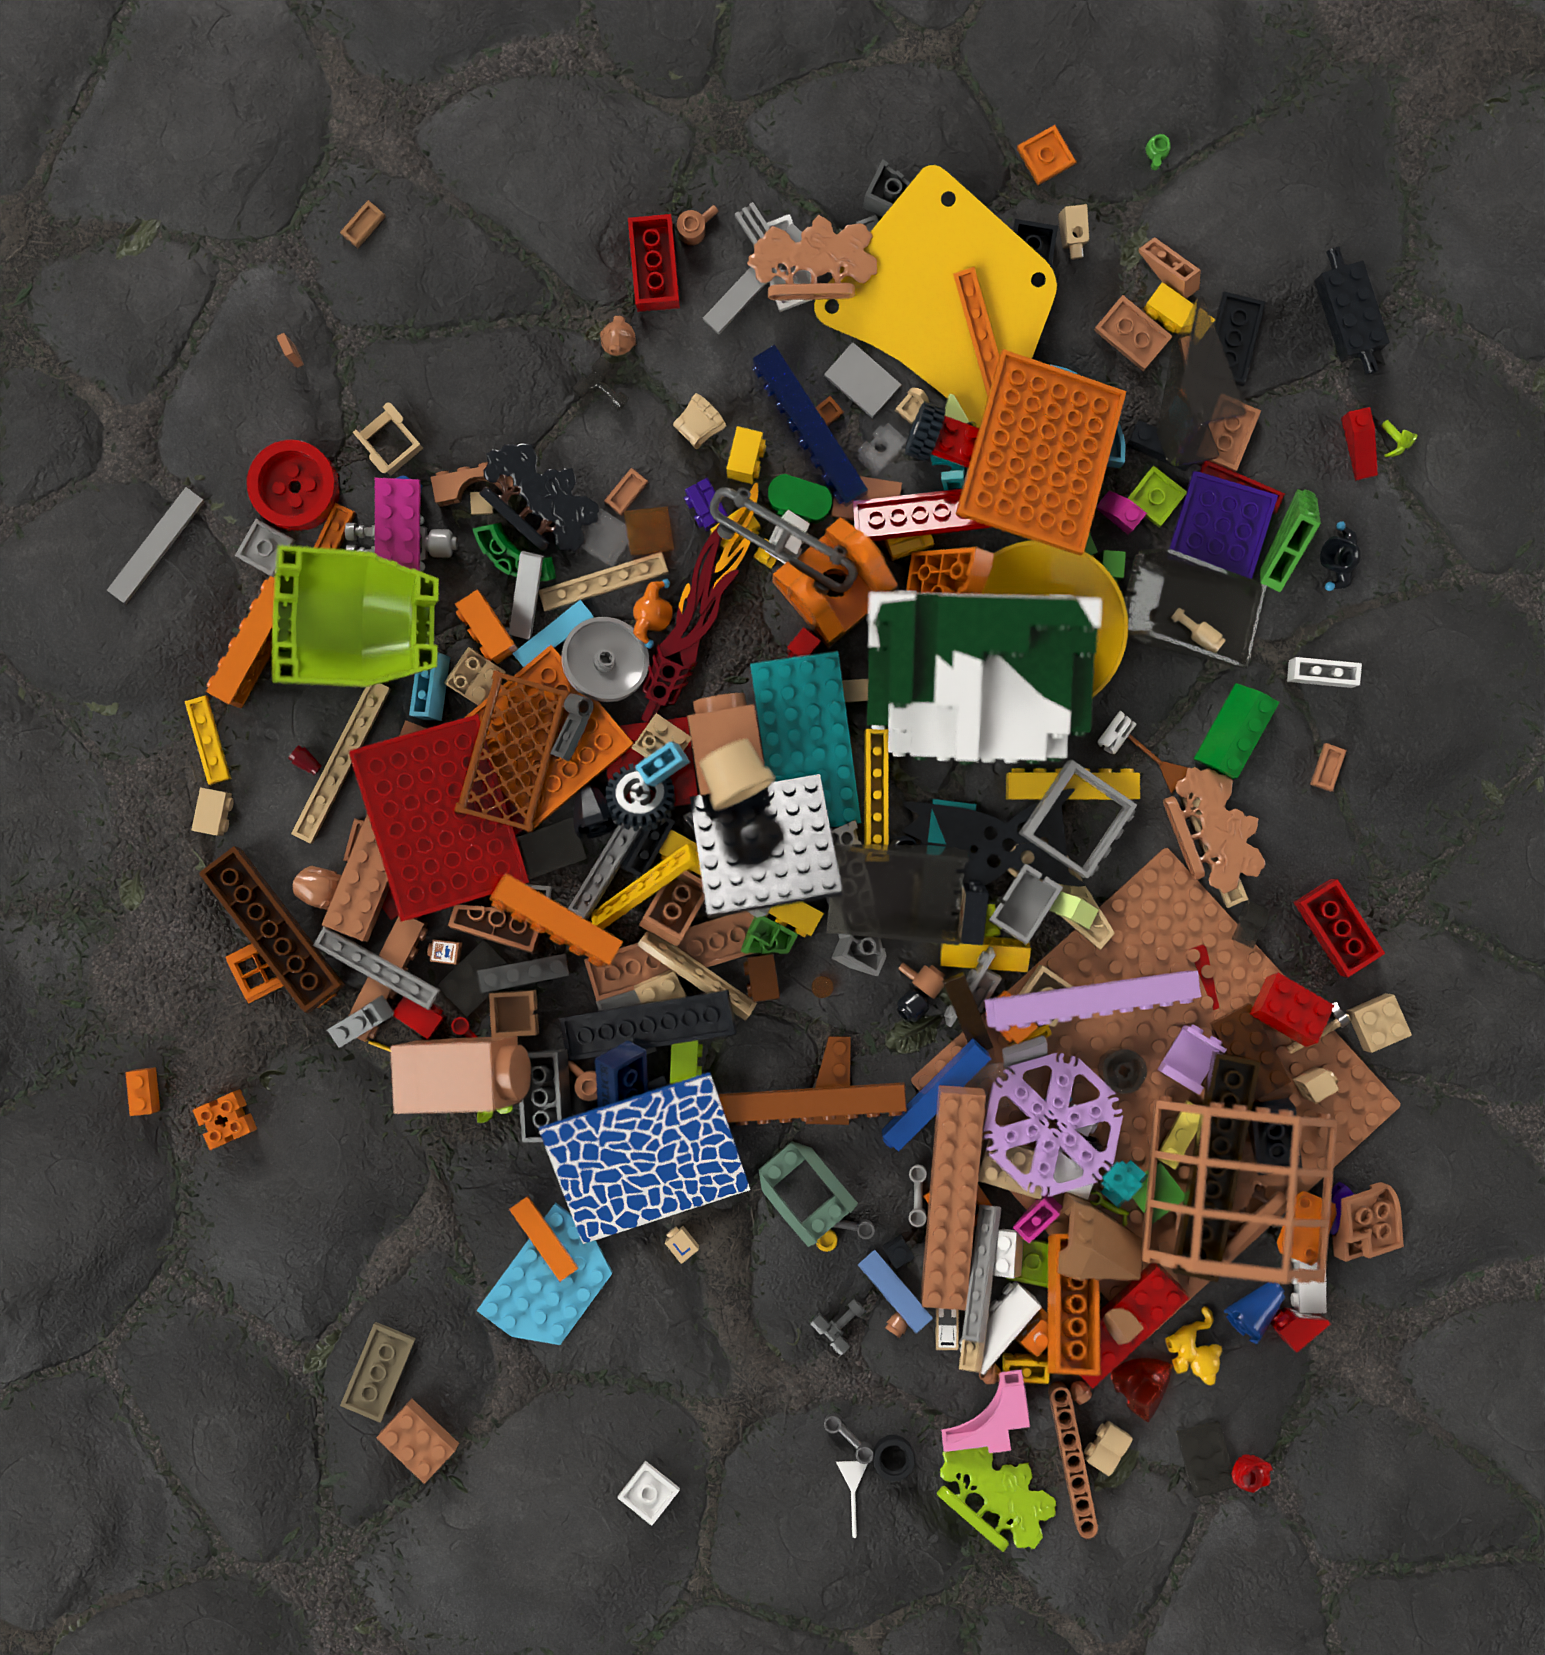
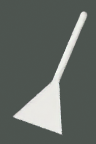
M840 1461L836 1463L851 1490L852 1537L856 1538L855 1491L867 1464H861L858 1461Z

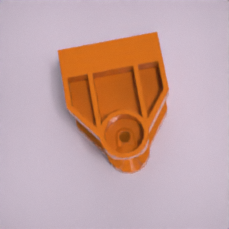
M841 517L826 529L825 535L819 541L832 549L836 546L844 547L847 550L846 557L852 560L857 567V578L848 591L843 592L844 596L830 597L819 594L813 587L814 579L793 567L789 562H786L773 573V584L827 648L831 647L869 615V594L871 591L894 592L898 585L884 562L883 556L873 542L861 530L856 529ZM809 547L797 558L823 575L836 574L846 578L849 574V570L845 566L833 564L830 561V557L813 547Z

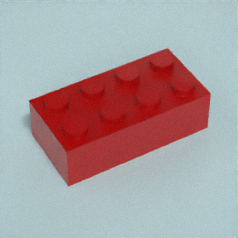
M671 214L628 218L637 312L680 308Z
M1329 879L1293 902L1340 976L1350 977L1385 954L1338 879Z

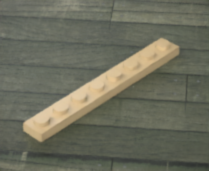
M381 683L365 687L291 833L292 835L313 844L352 767L348 751L363 746L391 688Z

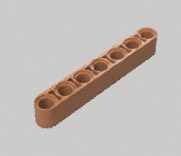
M1056 1381L1049 1386L1048 1394L1074 1523L1079 1534L1083 1538L1090 1539L1096 1535L1098 1526L1072 1397L1067 1386L1060 1381ZM1058 1390L1065 1391L1064 1396L1061 1398H1055L1054 1395ZM1068 1412L1069 1416L1065 1420H1060V1414ZM1073 1434L1071 1441H1063L1065 1435ZM1071 1456H1078L1075 1463H1068V1459ZM1075 1478H1082V1482L1080 1484H1072ZM1079 1500H1087L1084 1506H1077ZM1084 1522H1091L1088 1528H1081Z

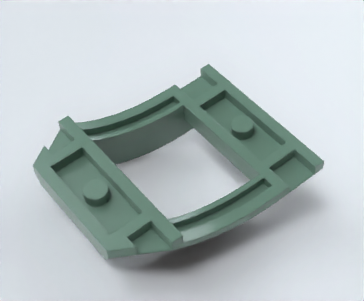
M791 1141L759 1169L763 1193L808 1247L817 1243L820 1237L849 1212L851 1213L858 1204L812 1147ZM806 1159L834 1195L801 1222L777 1193L774 1186Z

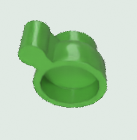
M1156 135L1146 145V154L1153 160L1151 164L1152 170H1158L1162 160L1170 152L1171 145L1166 135Z

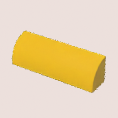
M942 933L940 965L976 968L980 954L983 951L986 952L990 946L994 949L995 957L987 969L1028 972L1031 947L1029 942L1024 944L1018 939L984 937L983 946L961 944L958 934Z

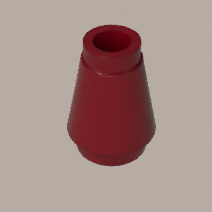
M300 745L288 757L292 761L291 764L313 775L322 767L307 748H302Z

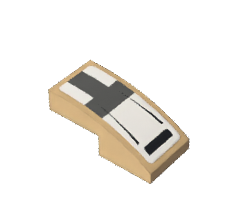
M936 1308V1350H958V1310Z

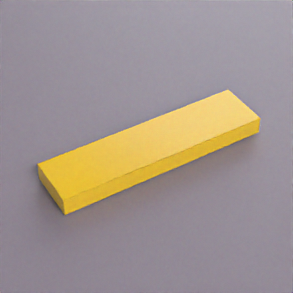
M205 695L185 701L208 785L230 780V773L208 696Z

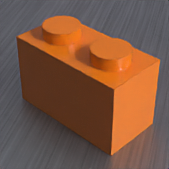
M156 1067L125 1072L130 1116L153 1114L160 1111Z

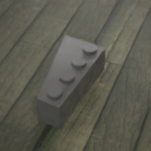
M882 159L865 194L862 208L883 217L910 185V182L904 178L902 173L898 170L894 171L889 167V163Z

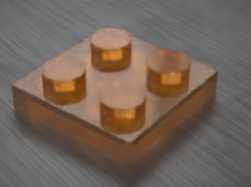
M668 506L624 512L630 555L674 550Z

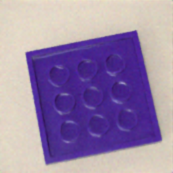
M1193 471L1167 556L1252 580L1278 495Z

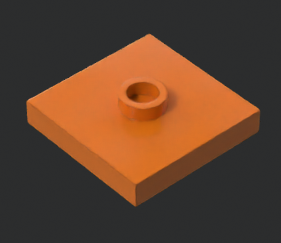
M1055 125L1019 144L1016 148L1037 185L1076 164V160Z

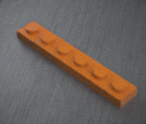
M975 267L954 273L953 276L986 393L989 396L1000 356Z

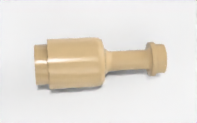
M1178 608L1171 617L1174 622L1179 621L1192 631L1191 639L1206 651H1211L1215 654L1226 641L1222 638L1223 635L1206 622L1201 624L1195 623L1184 614V609Z

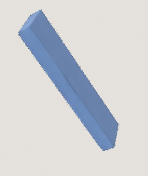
M873 1250L858 1264L861 1270L915 1333H918L933 1319L876 1250Z

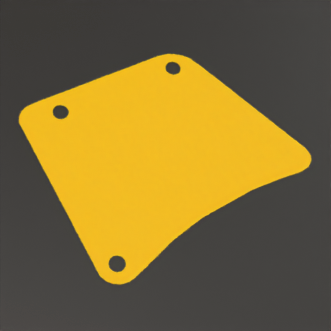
M929 165L919 172L871 230L872 238L869 245L864 248V251L877 259V274L871 275L870 279L865 283H859L853 277L845 276L841 283L853 284L855 296L848 299H835L839 303V309L834 314H829L825 310V303L830 299H816L814 311L817 318L823 324L869 343L896 358L946 398H948L949 394H953L970 423L974 427L980 428L988 396L953 274L975 267L999 356L1001 351L1005 349L1031 359L1057 291V283L1053 269L1044 258L940 166ZM947 191L954 193L956 197L955 203L950 207L944 206L941 202V196ZM843 266L840 268V273L844 272ZM1041 272L1045 275L1046 282L1042 287L1032 285L1031 277L1034 273ZM832 278L828 283H835L834 278Z

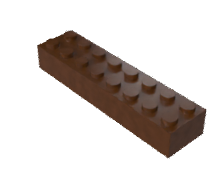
M233 846L199 872V875L304 1013H311L346 986L321 952L313 946L314 943L241 848Z

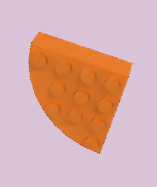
M977 547L912 552L906 590L916 591V593L981 594L992 568L994 554Z

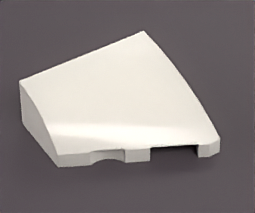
M1059 1148L1054 1180L1057 1183H1064L1080 1178L1083 1175V1169L1062 1153L1063 1150ZM1093 1184L1066 1192L1088 1200Z

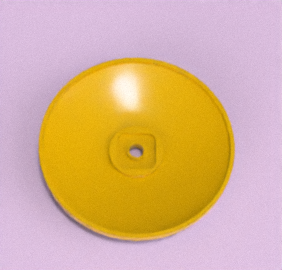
M1034 540L1015 543L993 553L992 568L981 594L1030 596L1061 594L1073 595L1074 597H1098L1101 599L1097 653L1094 655L1093 698L1107 685L1122 661L1128 638L1126 605L1112 575L1098 560L1085 551L1083 555L1079 556Z

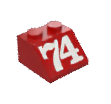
M1294 1308L1279 1309L1270 1323L1283 1341L1295 1352L1300 1351L1331 1324L1319 1313H1299Z

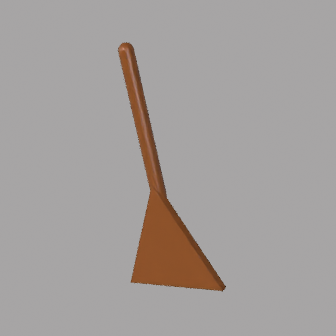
M1129 734L1127 738L1158 763L1170 793H1172L1177 782L1186 777L1188 767L1161 761Z

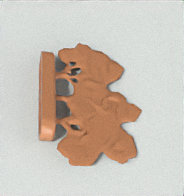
M818 215L812 222L813 225L807 227L801 233L802 240L795 243L786 231L772 226L765 232L764 237L754 244V254L749 256L747 265L755 269L756 279L760 283H767L776 275L786 281V284H776L768 288V298L771 300L853 298L855 296L854 285L851 283H841V280L845 276H851L857 282L865 283L870 279L871 275L877 274V259L864 251V248L869 245L872 238L871 232L867 230L864 224L859 223L847 225L844 230L835 234L832 223ZM782 263L787 267L788 275H786V272L780 271L778 264ZM795 266V271L791 272V268ZM843 266L844 272L840 273V267ZM772 268H775L777 273H772ZM800 270H807L811 273V284H794L793 276ZM827 272H830L835 280V283H817V277Z
M1196 767L1188 768L1186 777L1179 780L1175 786L1176 792L1181 797L1187 799L1185 811L1181 810L1177 799L1173 796L1163 799V804L1192 878L1198 880L1205 876L1202 863L1206 862L1212 867L1209 884L1216 889H1221V892L1225 894L1237 888L1240 873L1246 876L1257 877L1265 866V860L1259 849L1246 843L1247 839L1256 833L1259 819L1250 815L1246 817L1238 809L1226 810L1225 804L1232 794V778L1224 774H1218L1209 768L1202 771ZM1193 793V797L1189 799V794ZM1196 798H1200L1201 802L1198 808L1191 810L1194 807L1193 801ZM1201 811L1202 814L1197 815L1196 812ZM1191 815L1199 818L1202 823L1201 832L1193 835L1190 834L1185 821ZM1201 839L1208 846V851L1203 857H1199L1193 842L1194 840ZM1218 857L1219 860L1213 862L1211 858Z

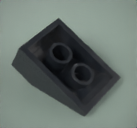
M1289 1098L1258 1102L1252 1105V1111L1256 1112V1107L1270 1109L1272 1114H1279V1110L1293 1111V1116H1297L1296 1107ZM1250 1120L1248 1132L1255 1164L1290 1168L1293 1124ZM1299 1148L1298 1168L1302 1169L1301 1150ZM1257 1172L1258 1176L1273 1174L1266 1172Z

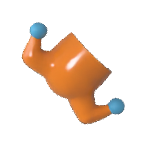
M668 579L650 582L644 596L637 600L633 608V615L636 620L633 634L645 643V647L649 649L654 646V641L648 639L647 631H662L669 625L672 619L673 610L671 604L659 597L661 588H669L670 581Z

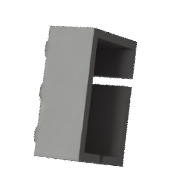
M1024 864L1001 901L1005 902L1004 905L999 903L988 920L1024 944H1028L1063 889L1062 886L1048 877H1045L1043 881L1038 880L1042 874L1027 864Z

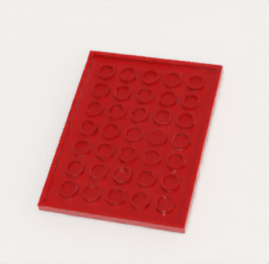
M478 714L348 751L401 922L490 895L494 892L505 874L510 875L523 884L529 883L512 826L454 811L456 803H459L481 725ZM485 740L484 749H486L487 752L490 753L487 742ZM489 759L480 760L478 770L483 775H486L493 771L494 767ZM496 772L486 776L485 780L490 788L500 785ZM483 780L474 781L471 791L480 796L486 793L488 788ZM501 788L495 789L493 794L497 801H504ZM486 794L479 799L485 810L496 804L491 794ZM477 801L468 803L466 809L482 813V809ZM504 802L501 804V808L505 815L509 816ZM498 807L487 812V815L502 819L504 817Z

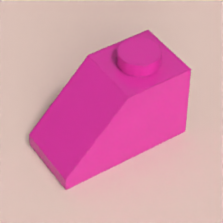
M1110 490L1097 504L1096 508L1127 535L1135 529L1147 514L1130 499Z
M1048 1192L1045 1196H1042L1041 1200L1037 1199L1013 1226L1028 1243L1036 1238L1061 1213L1062 1206L1052 1196L1047 1197Z

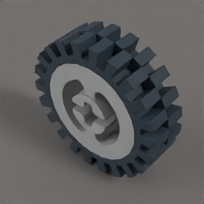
M633 763L628 764L629 770H626L623 766L620 768L621 774L615 772L613 779L608 781L609 787L606 786L607 806L613 820L616 819L617 824L620 826L624 823V828L628 830L633 826V830L639 832V827H643V831H648L649 825L655 829L657 828V822L661 825L664 824L665 817L669 819L671 811H674L675 792L672 779L669 777L655 787L645 784L637 769L634 768ZM650 790H652L656 794L652 802ZM629 792L632 804L625 800Z

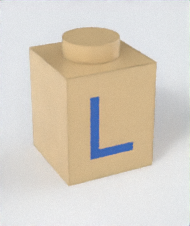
M684 1226L679 1229L674 1227L666 1234L668 1238L665 1244L681 1264L699 1250V1245Z

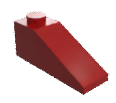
M1367 407L1349 411L1341 420L1355 481L1375 477L1378 475L1375 426L1371 409Z

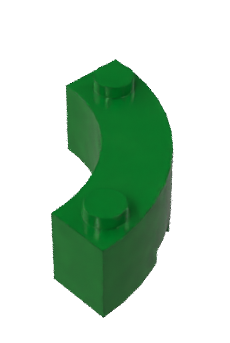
M496 523L473 528L474 536L482 552L489 557L498 569L508 575L517 577L519 558L522 551L516 548L507 538L502 524ZM543 557L540 582L556 578L552 557Z

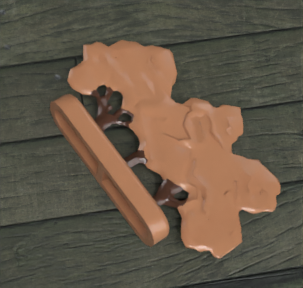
M1246 1140L1242 1163L1255 1164L1251 1141ZM1240 1170L1232 1212L1249 1214L1246 1211V1207L1249 1204V1200L1253 1197L1261 1200L1263 1204L1252 1215L1271 1217L1285 1203L1287 1197L1282 1192L1277 1191L1267 1198L1265 1190L1269 1186L1283 1184L1285 1182V1175L1273 1173L1258 1176L1257 1171ZM1256 1184L1261 1186L1260 1192L1256 1189ZM1175 1212L1177 1216L1176 1230L1178 1231L1181 1213ZM1245 1221L1236 1231L1229 1229L1223 1259L1227 1260L1264 1223Z

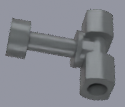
M855 1298L848 1304L850 1309L837 1322L834 1320L828 1322L820 1312L810 1321V1324L820 1335L824 1334L831 1341L830 1345L840 1356L850 1348V1344L842 1336L844 1334L842 1328L856 1315L860 1318L866 1312L864 1307Z

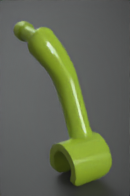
M1091 1191L1090 1194L1098 1195L1096 1201H1090L1093 1205L1100 1204L1113 1213L1123 1215L1122 1224L1123 1226L1128 1225L1127 1215H1129V1212L1123 1208L1118 1209L1115 1205L1104 1200L1098 1191Z

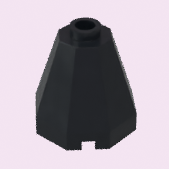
M588 783L575 794L573 826L578 838H583L582 835H587L588 838H596L611 833L614 825L617 828V821L611 817L606 798L597 785Z

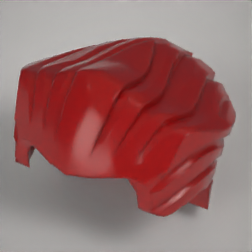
M1245 1454L1236 1461L1232 1470V1480L1239 1488L1254 1493L1261 1487L1270 1484V1471L1273 1468L1263 1459L1255 1455Z

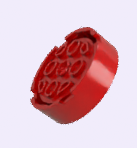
M283 440L267 446L255 457L248 471L247 491L252 505L262 517L284 530H309L319 526L327 520L335 503H338L340 496L339 477L333 464L316 447L303 441ZM299 482L301 490L298 493H292L291 484Z

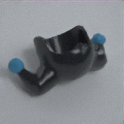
M1343 521L1338 522L1336 528L1342 531L1344 538L1337 536L1329 538L1323 545L1320 553L1321 565L1337 574V581L1335 583L1328 582L1325 584L1327 591L1349 587L1352 579V570L1357 567L1361 559V552L1357 545V535L1346 527Z

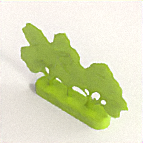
M988 1446L943 1452L945 1463L940 1469V1476L944 1481H957L960 1487V1494L955 1495L946 1486H942L936 1494L1002 1552L1009 1546L1007 1539L1000 1534L1005 1529H1010L1013 1533L1014 1544L1017 1548L1030 1547L1035 1549L1043 1538L1039 1521H1045L1055 1516L1056 1500L1043 1490L1029 1491L1028 1485L1033 1478L1029 1463H1022L1017 1467L1003 1465L999 1471H995L992 1467L993 1453H989ZM958 1473L961 1474V1478L959 1480L956 1478V1475ZM965 1474L970 1476V1484L967 1489H965L966 1484L963 1483ZM977 1486V1489L971 1490V1487ZM970 1493H978L984 1499V1505L977 1513L965 1503L966 1497ZM986 1511L1000 1516L998 1526L995 1529L982 1518ZM1010 1519H1013L1011 1525L1006 1524Z

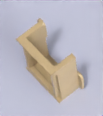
M386 403L383 406L385 411L360 433L357 430L353 431V433L371 453L369 458L380 472L388 473L391 476L420 452L423 447L403 425L401 414L391 403ZM393 420L413 445L388 465L367 440L389 421Z

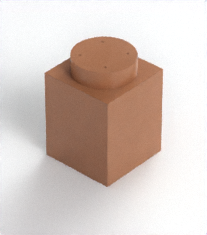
M745 693L723 694L693 701L695 714L688 715V722L701 796L710 794L711 791L699 763L713 752L736 741L748 739L763 763L754 705L747 706Z

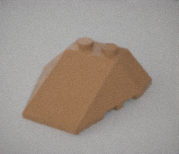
M1065 1192L1062 1213L1070 1215L1068 1246L1059 1252L1058 1273L1076 1280H1085L1086 1278H1096V1280H1139L1141 1274L1142 1238L1087 1199Z

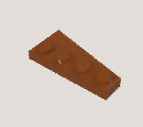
M828 1036L815 1088L850 1086V1036ZM845 1115L836 1116L834 1120H823V1117H814V1121H806L805 1124L849 1125V1119H845Z

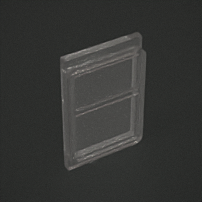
M599 508L598 522L581 526L585 542L580 548L613 567L622 551L625 550L635 530Z

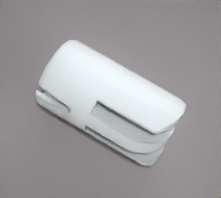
M1119 711L1099 738L1098 745L1100 747L1104 745L1105 751L1115 754L1134 729L1136 723L1134 721L1131 722L1128 716Z

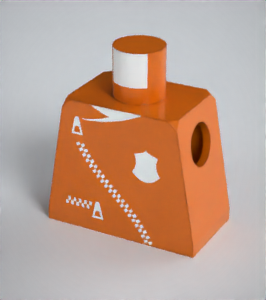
M1043 1308L1038 1310L1014 1338L1027 1352L1036 1357L1048 1346V1313Z

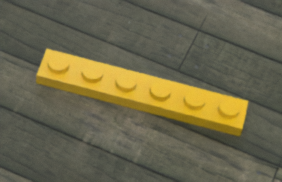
M688 843L595 909L591 914L592 924L603 930L667 883L674 880L681 873L691 868L696 863L694 847Z

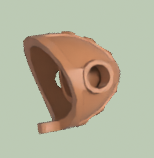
M614 316L613 321L607 324L600 333L602 347L609 355H623L636 346L635 332L622 316Z

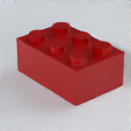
M1277 972L1266 977L1250 1015L1299 1044L1308 1047L1319 1042L1335 1005Z

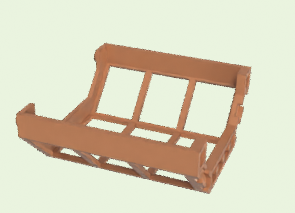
M1160 1096V1100L1154 1099L1141 1260L1148 1263H1161L1162 1266L1177 1268V1264H1179L1181 1268L1194 1273L1278 1283H1292V1279H1297V1283H1311V1281L1325 1283L1337 1120L1331 1119V1114L1317 1113V1117L1293 1116V1111L1279 1110V1114H1272L1270 1109L1256 1107V1112L1247 1111V1106L1233 1105V1109H1226L1224 1104L1210 1102V1107L1174 1102L1173 1097ZM1162 1109L1203 1115L1199 1157L1158 1151ZM1211 1116L1293 1124L1290 1168L1207 1159ZM1301 1125L1328 1127L1324 1170L1298 1168ZM1157 1158L1199 1165L1195 1208L1154 1200ZM1207 1166L1289 1175L1286 1219L1203 1209ZM1297 1176L1324 1177L1321 1219H1294ZM1153 1207L1195 1215L1191 1258L1150 1250ZM1202 1216L1285 1226L1282 1269L1199 1260ZM1293 1227H1320L1317 1269L1299 1268L1298 1270H1290Z

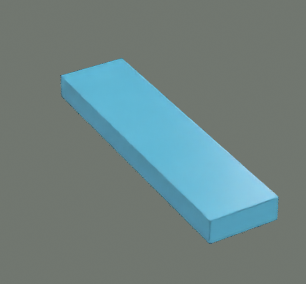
M579 600L516 650L513 655L524 668L548 646L552 645L556 649L561 645L578 624L595 617L583 602Z

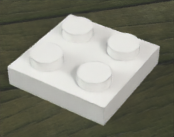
M645 1461L620 1492L618 1499L650 1525H653L679 1492L680 1488Z

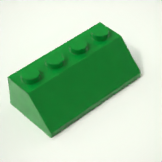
M1235 683L1193 759L1220 774L1232 778V780L1237 779L1280 702L1261 691Z

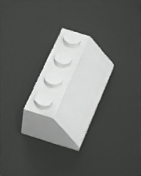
M1017 1281L1008 1283L1004 1287L1003 1295L999 1300L995 1299L989 1305L981 1374H984L1041 1308L1037 1299ZM961 1337V1339H960V1341H959L960 1345L958 1346L959 1349H960V1352H961V1348H962V1340H963L962 1337Z

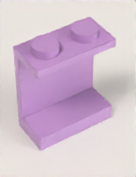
M1193 1024L1191 1027L1184 1025L1157 1070L1200 1095L1204 1088L1201 1086V1083L1209 1071L1212 1051L1225 1053L1227 1049L1221 1046L1223 1042L1213 1036L1207 1038L1202 1035L1204 1031Z

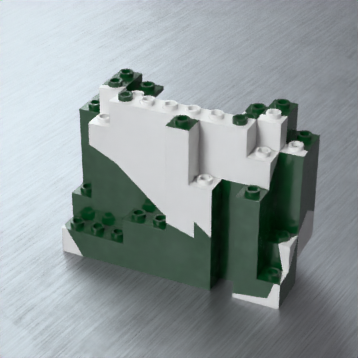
M894 590V592L871 591L869 594L867 725H872L871 729H885V726H889L888 752H893V756L903 757L906 756V753H910V756H915L916 760H928V756L937 757L939 761H950V757H955V760H959L960 764L967 765L973 764V761H978V758H982V762H995V759H1004L1005 763H1018V759L1027 760L1029 764H1040V760H1046V758H1048V761L1060 762L1061 758H1067L1068 734L1085 736V732H1091L1094 655L1097 653L1101 599L1098 597H1074L1073 595L1061 594L1030 596L916 593V591Z

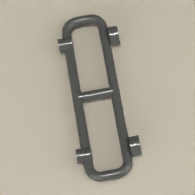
M723 487L715 492L709 509L712 517L720 523L717 529L720 537L732 539L736 532L784 562H789L793 567L813 578L814 589L823 596L827 595L830 589L836 592H845L852 587L857 578L858 570L855 563L846 557L847 550L844 547L836 546L832 549L750 500L751 494L747 489L740 488L737 492L731 488ZM727 496L733 499L736 506L746 507L783 529L776 546L721 514L718 506L722 498ZM790 536H795L830 557V561L833 564L845 566L849 570V574L844 583L833 581L783 551Z

